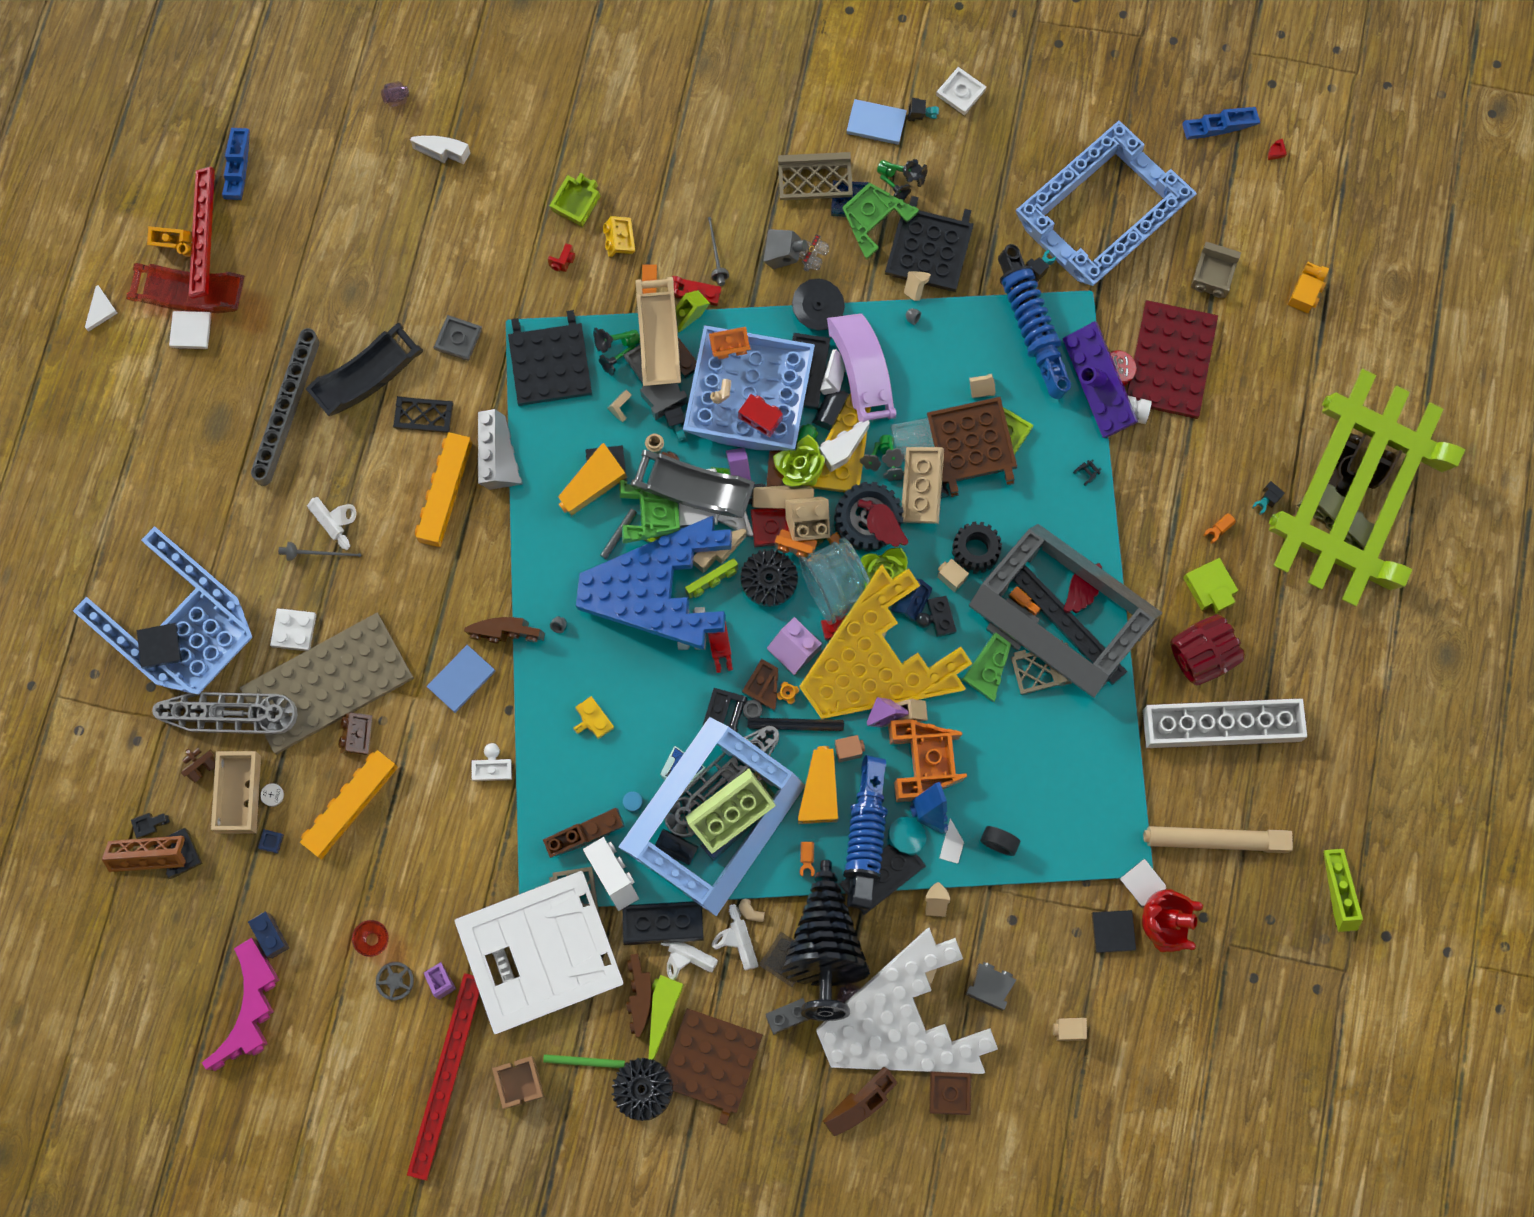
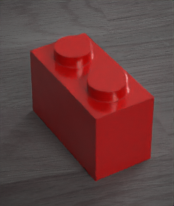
M752 394L749 395L738 411V418L769 438L779 426L783 417V413H781L778 407L770 406L765 403L762 397Z

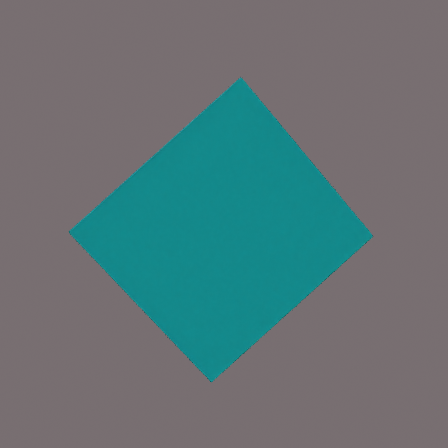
M1092 291L1041 293L1039 297L1044 299L1045 303L1042 307L1048 309V313L1045 316L1051 317L1049 324L1054 325V331H1056L1061 340V346L1057 349L1062 355L1061 360L1071 381V388L1060 399H1054L1049 395L1041 375V370L1036 364V357L1028 356V347L1024 343L1025 339L1021 336V329L1018 328V321L1014 317L1015 312L1011 309V303L1007 298L1008 295L920 299L919 301L908 299L844 303L843 316L862 314L869 322L879 341L888 369L893 406L896 410V417L893 419L869 420L864 455H872L875 442H879V438L882 435L893 436L894 449L899 448L901 454L904 455L902 464L896 468H901L904 471L906 447H934L927 412L1001 397L1004 408L1033 424V429L1015 454L1017 469H1012L1015 478L1014 484L1007 485L1004 471L957 481L959 496L951 497L949 484L947 483L950 496L942 498L940 501L939 524H901L900 527L909 540L907 545L900 544L898 547H893L889 544L875 551L874 549L865 552L864 549L859 551L854 546L847 545V550L855 555L854 560L849 555L845 556L847 565L841 563L840 555L836 554L827 538L815 539L817 540V545L812 559H803L791 552L785 553L796 565L798 584L792 597L781 605L773 607L758 605L751 601L742 589L741 572L744 562H747L748 557H752L753 553L754 555L757 554L759 550L762 552L763 549H766V551L771 549L773 551L778 550L775 546L754 547L753 537L747 536L722 564L715 560L704 573L694 565L692 569L674 570L671 598L688 597L685 591L686 586L733 558L738 563V570L735 575L730 578H723L713 588L708 587L699 597L695 598L693 596L690 599L688 597L690 614L693 613L695 607H705V612L724 611L726 614L725 621L732 654L733 670L728 671L726 658H720V673L716 672L715 662L712 659L708 633H706L705 650H695L692 646L688 650H678L677 641L577 609L576 599L580 573L644 546L649 542L639 540L623 543L621 537L607 559L600 556L630 509H634L637 514L629 525L641 526L640 500L620 498L619 484L572 516L569 512L564 513L559 505L561 500L558 496L587 462L585 449L598 448L603 443L607 447L623 445L627 484L631 485L632 480L636 477L642 460V451L648 450L645 440L651 434H658L663 438L664 445L661 453L672 452L684 463L703 469H716L718 473L730 475L726 451L742 447L720 444L685 431L686 440L678 442L675 429L669 428L665 416L657 420L654 419L651 407L641 397L640 389H642L643 384L626 362L624 356L613 365L615 368L613 376L603 370L598 360L600 355L610 359L627 349L628 346H624L621 339L611 343V348L606 353L598 351L594 343V328L597 327L598 330L604 329L609 335L635 329L640 336L638 313L575 316L576 324L582 323L592 395L518 406L508 334L513 333L511 319L506 321L508 428L511 436V445L515 452V461L519 467V477L523 483L522 485L509 486L512 617L524 618L529 622L528 627L541 629L545 633L544 641L530 642L525 640L526 638L524 637L513 639L519 895L550 883L549 877H553L555 872L586 867L593 868L583 851L584 848L592 843L550 858L543 839L575 824H581L613 808H618L625 826L609 833L610 835L604 837L607 843L611 842L617 851L614 853L616 859L618 857L621 858L625 865V868H623L624 873L629 872L635 882L631 885L639 899L630 905L694 902L683 894L682 890L620 849L619 845L665 780L661 778L660 774L673 748L676 746L685 753L703 727L714 688L743 695L748 698L747 701L753 700L744 695L742 690L760 660L763 659L778 668L777 693L780 692L783 682L797 686L799 693L795 695V702L793 704H788L787 701L776 698L775 711L761 704L762 715L759 718L821 719L799 686L830 641L824 639L821 620L840 617L849 613L842 610V607L846 608V606L842 604V601H839V585L843 584L845 594L848 595L847 602L850 605V610L865 589V580L860 572V560L864 555L869 553L882 555L890 548H902L907 556V569H910L916 579H922L933 588L928 599L947 596L957 630L955 634L937 637L933 622L928 627L921 628L904 614L894 613L890 610L898 624L890 628L884 638L901 663L919 653L928 668L959 647L963 648L972 663L976 660L993 634L986 630L990 622L970 608L969 604L982 583L1028 529L1036 524L1044 527L1092 563H1100L1102 570L1124 585L1109 438L1105 439L1101 435L1062 339L1096 321L1094 294ZM792 305L707 309L697 320L681 332H678V338L696 361L704 325L728 330L746 326L747 333L791 341L793 333L830 338L826 367L828 361H830L832 350L837 349L840 353L835 341L829 336V329L817 331L807 328L798 321L793 312ZM912 308L922 313L915 325L906 319V312ZM567 317L519 319L521 332L569 325ZM845 370L840 390L850 395V384L847 371ZM695 372L686 378L681 374V383H677L680 392L685 391L688 402ZM993 374L995 396L988 395L972 398L969 378ZM627 390L631 396L619 408L626 417V420L621 422L607 408L622 392ZM822 392L820 396L819 407L826 396ZM688 403L681 407L684 420L686 417ZM885 405L872 406L870 412L885 410ZM803 407L799 430L802 425L807 424L816 427L818 436L815 441L820 448L821 444L826 441L830 431L812 423L818 410ZM745 448L751 481L755 482V484H767L770 450ZM878 450L876 456L878 461L882 463L877 471L866 469L863 465L860 484L862 482H867V484L878 482L877 485L879 486L882 484L886 485L887 490L895 492L894 496L896 499L899 497L901 508L904 476L901 480L888 481V479H885L883 474L887 473L891 467H888L887 463L882 461V457L885 454ZM1093 459V464L1102 470L1099 475L1096 474V478L1091 483L1084 486L1083 484L1089 479L1090 475L1085 470H1080L1075 475L1073 472L1084 462L1087 464L1088 460L1091 461ZM649 460L642 480L646 484L655 462L653 460ZM1090 466L1087 467L1092 474L1095 472ZM814 489V497L822 496L829 501L830 535L838 532L840 535L839 530L836 531L835 528L836 521H834V515L836 514V506L844 493ZM747 504L745 511L752 529L751 509L760 508ZM858 507L855 512L856 516H859L865 508ZM866 511V515H865L864 519H867V517H868V512H867V511ZM719 521L718 525H715L714 531L736 530ZM975 521L977 525L980 522H985L984 526L991 525V530L996 529L998 532L997 536L1001 537L1000 543H1002L999 558L996 564L990 570L986 569L984 573H981L979 570L977 574H973V570H970L967 580L954 592L937 578L940 572L938 568L945 561L948 563L951 559L954 560L955 556L952 555V546L960 528H964V525L967 523L971 526L972 522ZM858 523V525L862 529L868 530V527H864L860 523ZM971 540L966 543L967 550L973 555L981 556L988 552L986 545L980 540ZM1041 547L1031 563L1027 562L1025 565L1065 606L1070 581L1075 573L1044 552ZM766 577L769 581L773 579L772 577ZM1013 581L1009 583L1007 591L1002 596L1005 600L1007 598L1011 599L1009 594L1017 587ZM1100 591L1094 597L1091 605H1087L1085 609H1081L1078 613L1071 611L1105 649L1128 622L1127 611ZM926 602L922 613H927L928 615H930V611ZM1039 610L1036 617L1040 620L1037 624L1059 640H1063V643H1068L1070 648L1083 656ZM557 616L565 618L567 622L563 633H556L550 628L551 621ZM794 617L822 643L821 650L795 675L767 650V647L780 630ZM1010 646L1006 664L1002 671L1000 685H998L995 702L990 701L962 680L971 665L957 674L966 688L964 691L919 699L926 701L928 720L920 723L932 724L936 727L962 732L959 740H952L956 774H967V777L964 781L943 789L947 800L946 816L948 818V821L944 822V824L947 823L949 825L951 819L964 844L958 863L940 859L946 833H939L921 824L925 829L926 843L922 850L916 854L926 867L896 891L930 889L937 882L942 884L944 888L1120 879L1144 859L1153 869L1151 846L1144 842L1143 837L1144 830H1147L1149 823L1131 650L1120 663L1127 670V673L1114 685L1107 681L1095 698L1091 697L1074 683L1021 695L1011 657H1014V653L1019 651ZM1023 646L1019 649V651L1025 650L1026 653L1030 652ZM1038 657L1034 661L1043 667L1046 664ZM1025 659L1016 661L1018 668L1026 671L1030 664ZM1032 665L1028 674L1038 678L1042 669ZM1044 671L1040 681L1046 684L1054 682L1052 675ZM1025 676L1022 681L1023 689L1031 688L1035 681ZM591 696L614 726L613 730L600 739H597L594 733L587 728L579 734L573 729V727L582 722V718L575 707ZM731 700L724 722L725 725H730L736 701ZM743 709L737 725V733L742 737H746L760 729H749L747 727L748 719L744 716ZM872 709L824 718L828 720H843V731L778 730L779 741L770 757L793 772L804 785H806L813 751L817 750L819 746H829V749H833L838 822L798 824L804 787L728 900L809 896L812 893L810 891L812 884L816 882L814 880L816 873L821 871L820 862L822 860H830L832 862L831 872H835L838 881L835 883L839 885V883L846 879L843 876V872L847 863L848 835L850 834V820L852 819L851 805L858 803L857 793L860 792L861 767L865 755L886 759L882 792L884 802L882 806L888 809V814L884 818L886 821L884 825L885 831L883 832L884 839L882 840L884 845L881 848L884 849L888 846L889 828L893 821L900 817L913 818L909 806H912V801L896 802L894 782L897 778L914 777L911 743L890 745L888 726L881 728L867 726V720ZM766 734V740L768 738L773 740V734ZM858 735L859 740H863L865 751L862 752V758L839 763L834 745L835 740ZM717 744L702 764L705 769L723 753L720 750L721 747ZM726 754L717 764L722 768L733 757ZM738 760V767L740 765L744 767L745 764ZM713 766L703 778L708 781L719 770ZM758 775L756 778L773 799L780 789L774 785H769L762 780L763 777L761 775ZM720 776V777H719L704 793H702L701 795L704 797V796L708 793V790H709L710 788H712L718 781H720V779L722 778V776ZM699 780L688 791L693 795L704 783ZM726 781L724 784H722L715 791L714 794H716L720 789H722L728 782ZM628 792H637L641 795L643 804L638 811L630 812L625 809L623 798ZM685 793V794L682 796V797L690 798V797L687 795V793ZM710 794V795L706 798V800H708V799H709L710 797H712L713 795ZM699 799L695 800L699 805L703 803ZM694 805V806L690 809L691 812H692L694 809H696L698 806H697V805ZM682 813L680 815V821H683V819L684 821H687L685 816L688 814L685 813L684 815V813ZM665 819L649 840L653 845L656 844L663 829L669 831L665 824ZM753 826L715 861L700 847L703 842L696 834L691 837H685L683 839L699 846L690 865L676 858L675 860L713 886ZM986 826L1005 830L1020 839L1021 842L1015 856L999 853L981 843L980 840ZM801 842H814V863H811L815 870L813 877H811L809 869L803 871V877L800 876V868L803 866V863L800 862ZM593 868L598 907L615 906ZM583 872L588 883L590 880L589 872ZM566 875L558 876V879L564 878ZM840 886L842 891L841 894H845V891ZM586 894L580 897L581 902L589 904Z

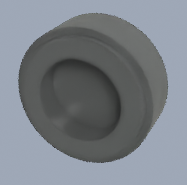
M749 700L743 706V714L747 719L759 718L762 715V706L756 700Z

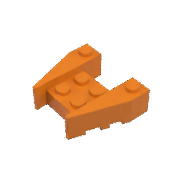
M912 719L890 721L888 725L890 745L911 743L914 777L897 778L894 782L896 802L912 801L938 782H940L942 789L964 781L967 774H956L952 740H959L962 732L936 727L932 724L920 723Z

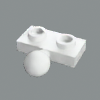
M494 743L486 745L484 754L488 760H472V781L512 780V760H496L500 753L499 747Z

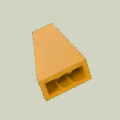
M604 443L598 447L558 496L561 500L559 505L564 513L569 512L571 516L620 483V480L627 478L626 473Z
M819 746L817 750L813 751L798 816V824L838 822L834 751L829 749V746Z

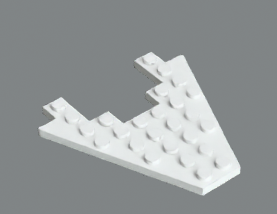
M927 928L845 1002L850 1008V1015L847 1018L836 1021H824L817 1028L818 1037L831 1068L881 1070L885 1067L889 1070L985 1073L979 1056L998 1050L991 1029L952 1042L945 1024L925 1030L913 997L931 991L925 972L963 959L956 938L936 945L930 928Z

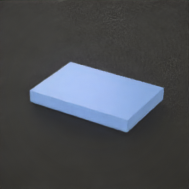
M854 99L846 134L899 145L907 110Z

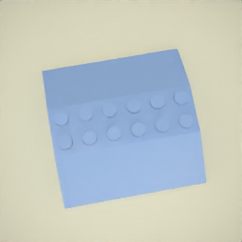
M704 325L683 431L720 444L754 450H795L815 345L747 333L751 350H747V354L736 356V353L728 354V358L718 359L717 356L714 357L712 355L709 333L728 329ZM723 379L731 380L729 398L720 404L714 403L710 398L711 393L721 390ZM750 394L762 397L765 403L778 407L781 413H783L781 423L770 438L738 418V411Z

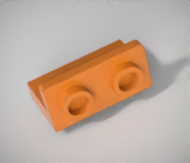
M746 326L709 333L712 355L714 357L717 356L718 359L728 358V354L736 353V356L745 355L747 350H751Z
M783 529L775 540V548H778L779 551L784 553L791 552L803 559H812L817 545V540L815 539L794 541L790 532Z

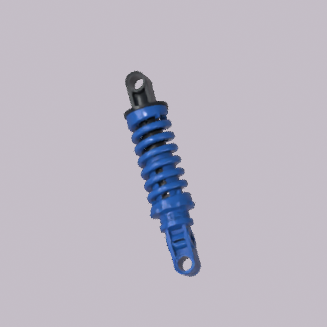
M1008 244L998 256V262L1004 274L1000 278V283L1008 295L1007 298L1011 303L1012 311L1015 312L1014 317L1018 321V328L1021 329V336L1025 339L1024 343L1028 347V356L1036 357V364L1041 370V375L1049 395L1054 399H1060L1071 388V381L1061 360L1062 355L1057 349L1061 346V340L1056 331H1054V325L1049 324L1051 317L1045 316L1048 313V309L1042 307L1045 301L1039 298L1041 291L1036 289L1038 283L1031 281L1035 279L1033 267L1025 266L1019 248L1014 244Z

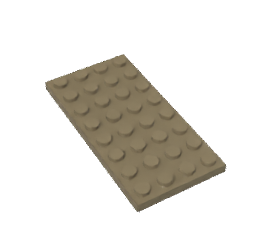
M377 612L241 686L240 689L242 693L283 695L291 699L296 705L297 720L289 731L282 734H264L274 754L277 755L337 722L347 713H353L413 680L414 677ZM245 697L247 703H256L257 697ZM284 699L279 706L285 708L288 701ZM273 700L269 701L270 705L274 704Z

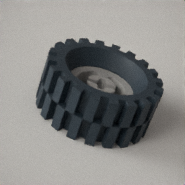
M862 482L860 485L852 486L841 497L835 509L834 521H836V531L839 530L842 540L845 539L847 541L846 544L848 546L852 545L859 551L861 549H864L865 552L874 549L876 551L888 545L883 541H878L875 534H871L869 530H864L858 525L860 523L862 526L867 527V519H864L866 509L859 516L855 514L860 499L865 501L871 500L873 504L887 505L893 512L899 525L901 526L904 517H902V513L904 511L903 507L900 508L899 504L901 501L899 497L896 499L893 490H887V486L884 484L881 486L877 485L878 482H872L871 484Z

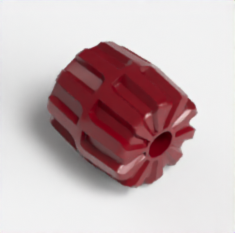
M1219 614L1189 626L1170 641L1171 650L1178 666L1186 678L1196 686L1224 675L1244 661L1245 653L1240 647V639L1235 637L1234 628Z

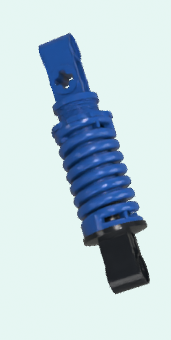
M865 755L862 761L860 792L857 793L858 803L851 805L852 819L850 820V834L848 835L847 863L843 872V876L850 879L847 898L848 907L869 910L871 907L873 882L881 880L879 872L881 864L879 862L882 861L881 854L883 849L881 847L884 845L882 841L884 839V825L886 824L884 818L888 814V809L882 806L884 802L882 792L886 759Z

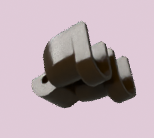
M1350 433L1328 484L1336 488V492L1342 497H1346L1356 473L1350 471V465L1367 435L1365 433L1361 436ZM1384 450L1368 488L1375 489L1386 481L1400 458L1402 450L1394 453Z

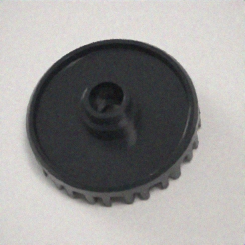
M763 549L762 552L759 550L755 555L753 553L752 557H748L747 562H744L741 572V586L746 596L758 605L766 607L781 605L792 597L797 588L798 572L796 565L784 552L782 554L778 550L773 551L771 549L766 551V549ZM766 577H772L773 579L769 581Z
M648 1058L629 1060V1063L626 1062L624 1067L619 1068L620 1072L616 1073L617 1078L613 1079L615 1083L612 1085V1088H614L612 1096L615 1097L613 1101L617 1103L616 1108L620 1109L619 1111L630 1119L638 1121L652 1120L661 1115L670 1104L673 1094L671 1076L668 1070L655 1060H649Z

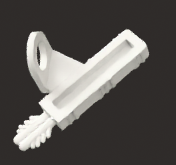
M318 497L312 498L307 505L308 509L317 518L333 540H338V544H340L342 549L348 550L350 547L349 540L345 535H342L344 530L341 525L352 523L355 520V507L351 504H346L329 512ZM347 509H350L352 512L350 519L346 517Z
M735 904L730 905L729 912L734 922L730 924L731 928L721 931L714 938L712 947L714 949H719L723 946L738 948L744 970L757 968L758 962L746 923L740 919L741 914Z
M684 942L661 943L663 946H669L668 951L671 952L667 962V974L672 980H675L679 971L690 962L709 972H713L718 960L715 957ZM671 965L673 966L674 970L673 974L671 972Z

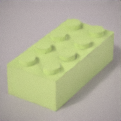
M748 769L685 817L691 829L708 850L714 853L776 805L772 797L750 769Z

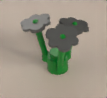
M882 435L879 438V442H875L872 455L865 454L860 459V463L866 469L877 471L882 464L876 456L878 450H880L882 454H885L882 457V461L887 463L888 467H891L887 473L883 474V477L888 479V481L901 480L904 476V471L896 467L902 464L904 455L901 454L899 448L894 449L893 436Z

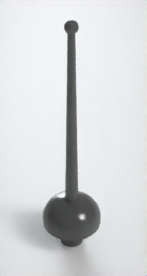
M708 217L717 267L712 271L711 279L718 282V286H724L725 280L729 278V272L725 268L720 267L711 217Z
M288 542L287 547H279L278 550L279 555H286L287 561L295 559L297 554L362 556L361 553L297 550L293 542Z

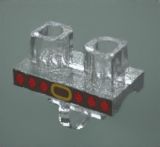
M816 234L812 243L807 241L808 249L800 251L799 258L803 259V270L807 272L810 268L819 270L822 265V259L816 257L817 253L826 256L829 251V244L821 241V236Z

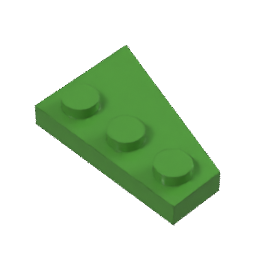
M995 632L962 678L964 682L992 702H995L996 692L998 685H1000L1002 671L1006 664L1011 643Z

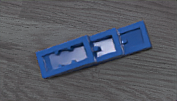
M1256 107L1225 109L1220 114L1204 115L1201 119L1185 120L1182 125L1186 139L1189 140L1221 135L1259 125L1260 119Z
M231 128L225 154L227 162L224 171L225 183L222 193L224 199L242 200L249 151L250 130L247 128Z

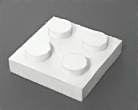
M957 67L938 89L936 96L965 115L986 91V86Z
M277 608L270 646L301 651L309 650L311 648L316 613Z

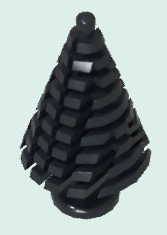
M822 860L820 862L821 871L816 873L814 879L816 882L812 884L810 889L812 893L809 894L806 902L807 905L803 908V916H801L798 923L799 927L795 931V940L791 941L790 949L781 968V974L784 977L788 976L787 979L793 982L797 981V983L801 984L811 983L812 986H819V1000H812L802 1005L801 1015L803 1017L816 1021H836L847 1018L850 1015V1008L846 1003L832 1000V986L857 983L866 979L870 975V969L868 964L864 962L866 958L863 951H860L862 950L861 944L857 940V932L854 930V923L849 916L848 907L843 904L846 901L841 894V888L838 883H835L838 881L835 872H831L832 862L830 860Z

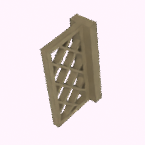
M850 152L778 155L780 200L853 197ZM839 168H847V173L843 177L836 172ZM806 169L812 172L807 179L800 174ZM821 169H827L830 173L824 178L818 172ZM790 170L794 174L787 179L783 176L782 171ZM832 175L839 179L834 186L827 181ZM814 176L821 180L817 186L809 182ZM796 177L803 181L799 187L792 183ZM843 182L848 186V192H841L837 187ZM824 183L831 188L826 193L819 190ZM807 184L813 190L810 193H804L801 189ZM788 185L795 190L792 194H783V190Z

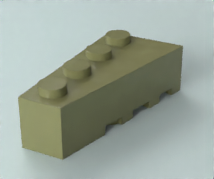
M1328 484L1313 518L1315 520L1317 518L1323 520L1326 523V528L1331 531L1345 497L1336 492L1337 490L1333 485ZM1302 498V499L1300 500V502L1297 504L1298 507H1300V505H1301V503H1302V501H1303V498ZM1357 510L1344 541L1364 550L1375 524L1369 522L1364 517V514Z

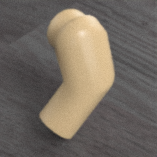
M723 379L721 390L711 393L710 398L714 403L720 404L729 398L731 380Z

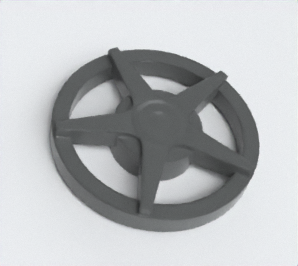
M391 962L384 965L376 976L378 992L389 1000L403 999L411 992L414 985L412 971L408 966L400 962ZM398 965L405 969L398 974L393 973L390 966ZM385 969H388L389 976L387 980L380 981L381 974ZM407 971L410 975L409 987L403 984V976ZM380 985H388L390 996L383 993ZM400 987L407 989L401 996L393 997L396 989Z

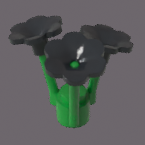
M913 159L912 161H907L906 165L900 166L882 160L878 164L877 172L881 174L880 179L887 182L895 192L893 196L899 200L905 201L911 193V186L906 184L899 187L888 179V177L894 176L896 170L903 172L907 182L917 180L918 187L924 184L928 172L926 164L921 167L918 164V160Z
M597 327L593 331L595 346L602 353H606L611 348V343L614 340L621 339L622 344L628 346L627 349L610 359L604 355L599 356L598 360L603 370L613 376L615 372L613 365L617 363V360L634 349L636 344L640 343L639 333L634 329L620 334L609 335L604 329L598 330Z

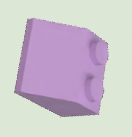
M794 617L780 630L767 647V650L795 675L821 650L822 643Z

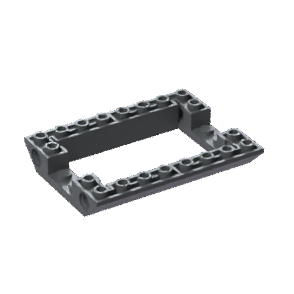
M1039 524L1028 529L982 583L969 604L970 608L1093 698L1116 672L1119 664L1138 641H1141L1162 615L1160 610ZM1041 547L1044 552L1132 614V617L1093 664L1002 598L1008 589L1009 583L1027 562L1031 563Z

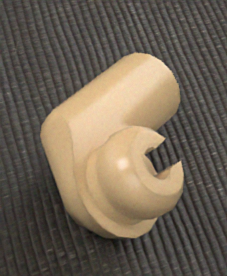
M742 899L739 904V910L744 918L763 922L765 912L754 911L750 905L751 901L749 899Z

